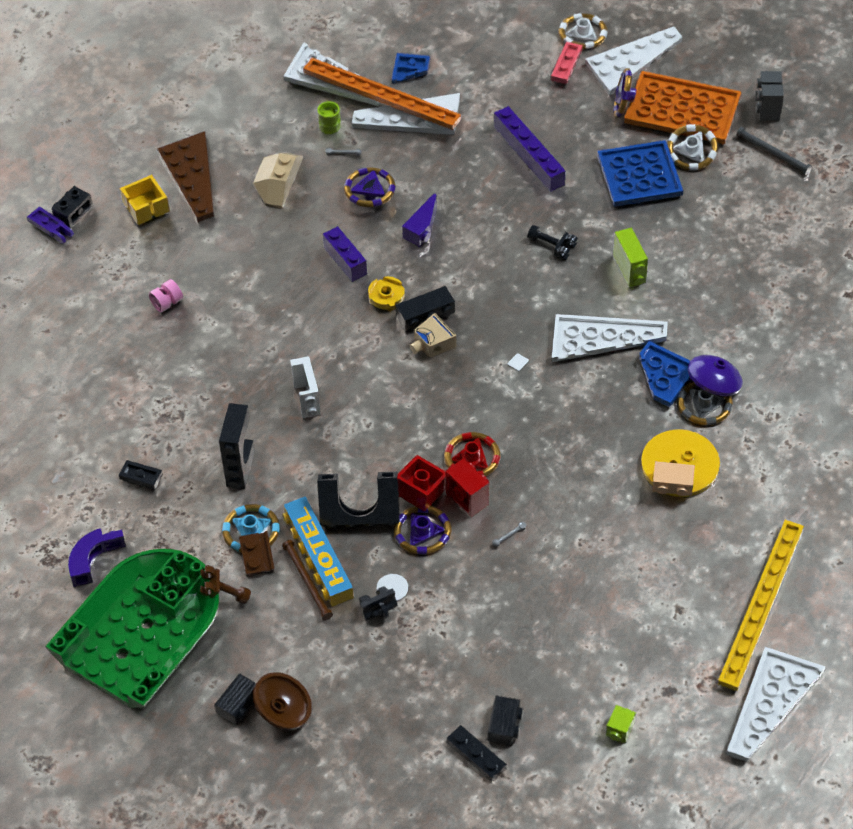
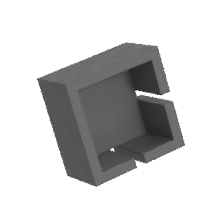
M761 71L760 78L756 80L758 91H755V101H758L756 103V113H759V120L780 121L784 98L782 71Z

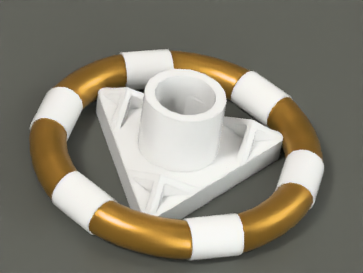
M586 13L567 17L559 27L560 38L565 44L566 42L582 45V49L597 47L606 39L608 33L603 20ZM577 21V25L565 34L567 25ZM590 21L594 22L601 28V34L598 39L596 38ZM572 39L586 41V43H578Z
M695 124L678 128L671 134L667 142L673 163L679 168L690 171L707 167L714 161L718 152V142L714 134L709 129ZM698 131V133L688 136L686 140L673 147L677 137L682 133ZM702 133L709 139L712 146L711 152L705 160ZM674 152L699 163H684L679 160Z

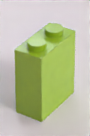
M632 227L616 231L614 233L613 257L629 287L646 283L648 258Z

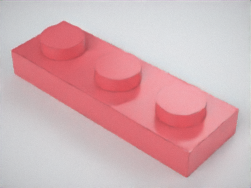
M566 42L551 74V81L563 84L568 83L582 52V45Z

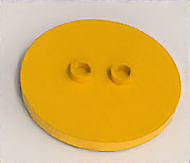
M681 429L665 431L653 437L646 444L641 459L644 477L652 486L655 461L695 465L692 496L700 494L711 487L717 479L720 468L719 455L714 445L696 432ZM666 493L667 495L675 496V497H689V496H691V495L679 496V495H677V494Z

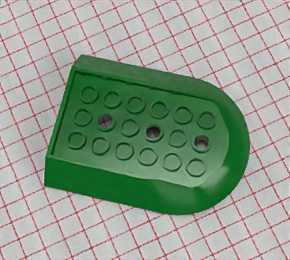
M174 549L143 551L126 558L116 565L45 647L65 669L130 708L145 707L213 623L219 607V593L214 598L201 594V586L205 587V582H209V579L201 577V569L205 571L206 565L195 556ZM148 622L153 624L151 628L145 629L142 627ZM122 652L128 653L126 658L119 659L117 657Z

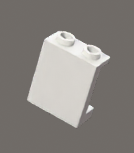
M309 356L290 360L294 389L306 387L307 390L299 393L302 418L321 415L319 392Z

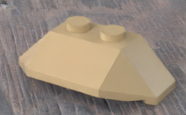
M278 153L263 158L253 185L266 206L283 209L303 156Z

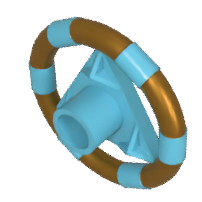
M257 504L243 505L234 509L225 518L222 527V535L225 542L232 549L241 553L240 543L234 541L230 536L232 521L240 536L264 533L272 522V531L269 537L270 546L276 541L280 530L279 520L275 513L269 508ZM249 511H256L268 518H257L251 514L243 518L236 517Z

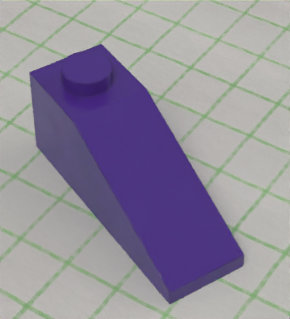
M433 194L402 225V238L418 247H421L431 237L437 209L436 194Z

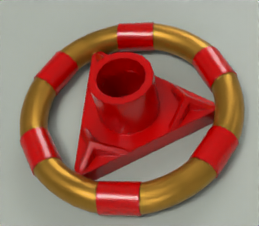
M467 432L454 437L447 444L444 459L447 467L450 468L464 458L468 463H472L476 469H480L478 472L481 475L488 476L498 467L501 453L497 443L491 437L478 432ZM475 439L468 442L463 450L451 458L453 449L458 443ZM480 440L484 441L493 450L494 456L489 466L487 465Z

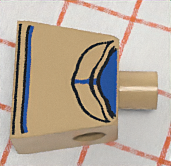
M433 314L414 330L415 342L409 345L413 354L423 350L428 357H434L457 347L456 334L436 314Z

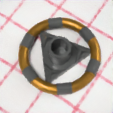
M693 381L686 384L677 397V406L681 415L688 421L699 425L708 426L722 422L729 416L733 407L731 396L720 397L703 389L700 391L693 388H699V386ZM688 392L690 394L696 416H694L690 411H688L684 405V400ZM726 401L724 410L720 415L704 418Z

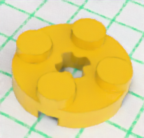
M385 276L381 280L375 279L368 288L369 302L380 309L395 310V305L403 302L405 298V290L401 281L390 276ZM387 291H390V294H387V295H385V294L382 293V292L386 293Z

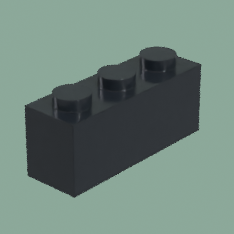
M443 286L396 304V317L404 331L407 332L416 329L433 314L443 318L455 313V300L447 287Z

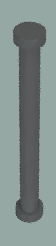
M743 127L738 129L737 137H743L802 170L806 175L811 171L812 165L802 163L746 132Z

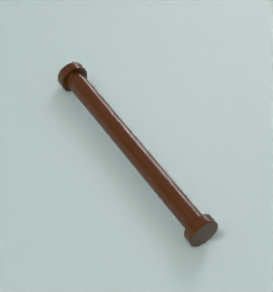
M286 540L282 547L288 552L321 612L322 620L330 619L333 613L331 610H328L294 548L293 540Z

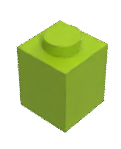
M616 705L607 724L606 736L614 741L626 743L635 723L636 712Z

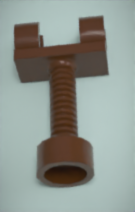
M210 565L205 566V571L201 569V577L209 579V582H205V587L201 586L202 595L214 598L221 590L235 596V600L242 604H246L250 599V589L243 586L237 589L220 582L219 569H214Z

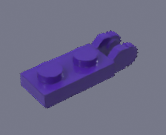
M40 206L27 216L28 222L52 238L54 237L61 244L66 242V238L59 233L61 230L68 237L74 235L70 227L65 225L63 221Z

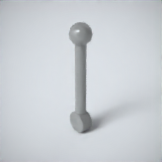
M327 148L325 150L326 155L336 153L360 156L362 153L360 149L352 151Z
M520 522L514 530L499 539H494L492 545L498 547L502 541L519 530L524 531L526 523Z

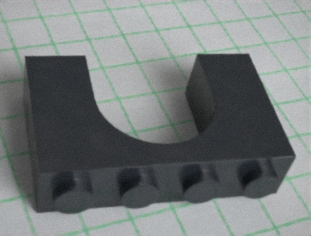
M229 403L219 438L226 487L246 489L255 453L254 441L245 439L250 419L248 405Z
M398 471L378 472V499L374 505L364 510H355L344 504L339 492L338 473L318 474L317 487L321 526L333 528L337 525L354 527L357 524L375 526L376 524L383 523L391 526L400 523Z

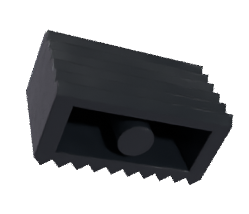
M239 673L214 704L216 713L236 725L240 720H244L248 715V709L254 704L253 689L256 683Z
M495 696L487 732V741L513 745L514 738L518 739L520 726H517V722L522 720L524 708L520 707V699Z

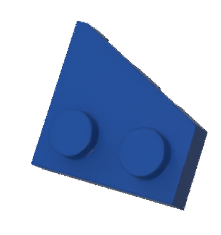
M397 53L392 84L428 74L430 56Z

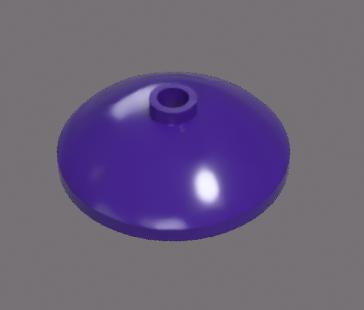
M700 355L694 357L688 365V374L692 381L709 393L719 396H731L738 393L742 387L743 380L737 368L721 357Z

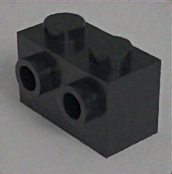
M73 186L51 207L53 215L71 228L93 207L91 194Z

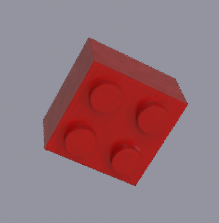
M416 455L398 473L399 497L425 512L446 490L445 471Z
M463 458L445 471L446 494L471 518L489 506V480L486 476L481 475L472 463H468Z

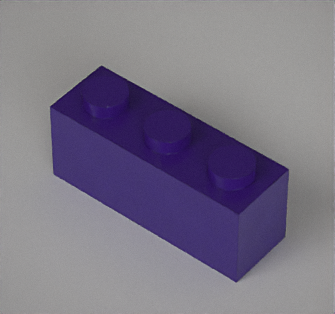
M338 226L322 234L324 249L351 282L367 275V260Z

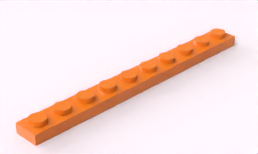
M311 58L303 68V72L307 75L454 130L461 120V114L315 58Z

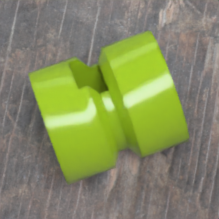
M332 101L323 102L317 108L319 129L325 134L337 133L341 128L340 107Z

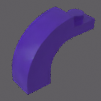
M101 528L86 534L75 544L68 561L73 587L93 583L91 565L97 556L104 552L126 547L122 530L102 534Z

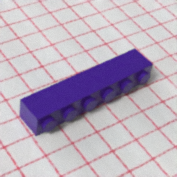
M507 106L494 112V128L545 187L552 192L564 186L566 170L513 110Z

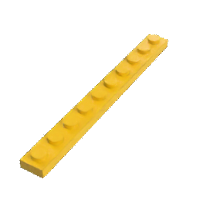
M784 520L721 672L718 685L738 692L803 532V525Z

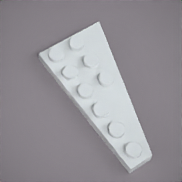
M556 314L552 362L646 345L648 341L653 343L666 341L668 322Z

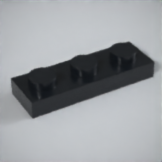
M462 725L446 738L447 744L491 782L507 769V764Z

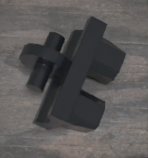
M383 586L377 589L375 597L370 598L369 595H364L359 598L362 616L365 621L382 615L384 619L389 618L388 611L398 606L393 588L388 590Z

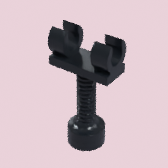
M535 225L530 227L527 238L534 241L539 238L555 245L554 256H558L563 260L569 257L568 253L570 252L564 245L566 244L574 248L578 240L575 235H569L568 232H565L559 240L540 231V227Z

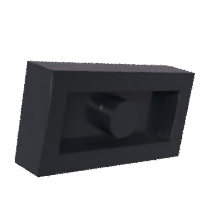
M126 460L119 473L120 480L151 489H156L163 476V472L160 469Z

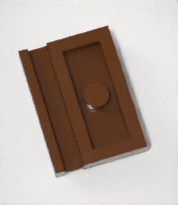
M268 531L239 536L246 577L275 571Z

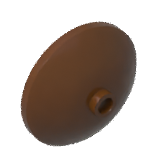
M272 672L262 676L254 686V705L260 716L272 726L283 730H294L303 726L309 719L312 711L310 696L305 687L294 677L285 673Z

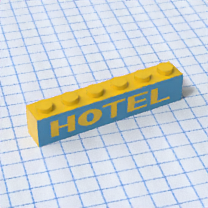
M306 496L284 504L285 513H282L286 525L290 524L291 535L293 539L298 540L299 551L302 555L305 554L308 569H313L315 573L313 574L314 580L317 585H321V593L324 600H328L331 607L353 599V586Z

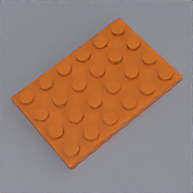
M641 71L635 87V99L629 103L624 123L670 133L685 125H700L709 129L716 137L718 143L726 144L742 91ZM698 131L684 132L681 135L691 136L698 133ZM702 133V139L709 141V139Z

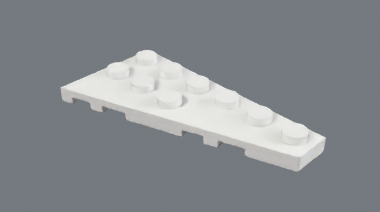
M671 27L586 58L585 64L610 96L617 89L621 73L625 68L631 70L633 79L641 71L648 68L651 62L660 59L663 53L669 52L680 44L682 36L675 27Z
M303 43L284 75V81L376 106L380 104L378 101L305 74L303 68L311 58L348 71V68L335 60L320 55L318 50L308 48L306 43Z
M460 93L422 100L458 113ZM388 105L356 110L352 119V128L450 135H455L456 127L454 130H451Z
M765 647L726 755L747 762L825 671V666Z

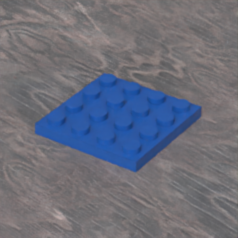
M666 140L597 151V157L614 207L683 196V188Z

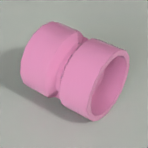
M171 279L163 283L161 288L157 287L148 293L152 305L160 313L169 309L171 304L174 305L183 299L181 289Z

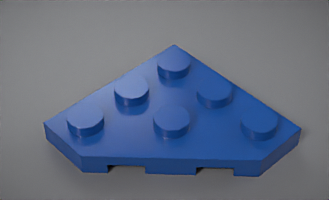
M648 341L639 354L653 399L671 407L680 391L691 379L688 374L690 360Z

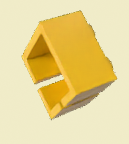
M152 175L120 188L122 202L129 213H131L137 225L151 220L152 216L156 218L170 212L168 198Z

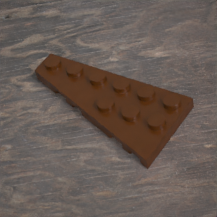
M205 131L157 148L161 160L197 222L214 217Z

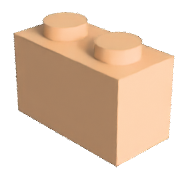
M655 461L652 492L692 496L695 465Z

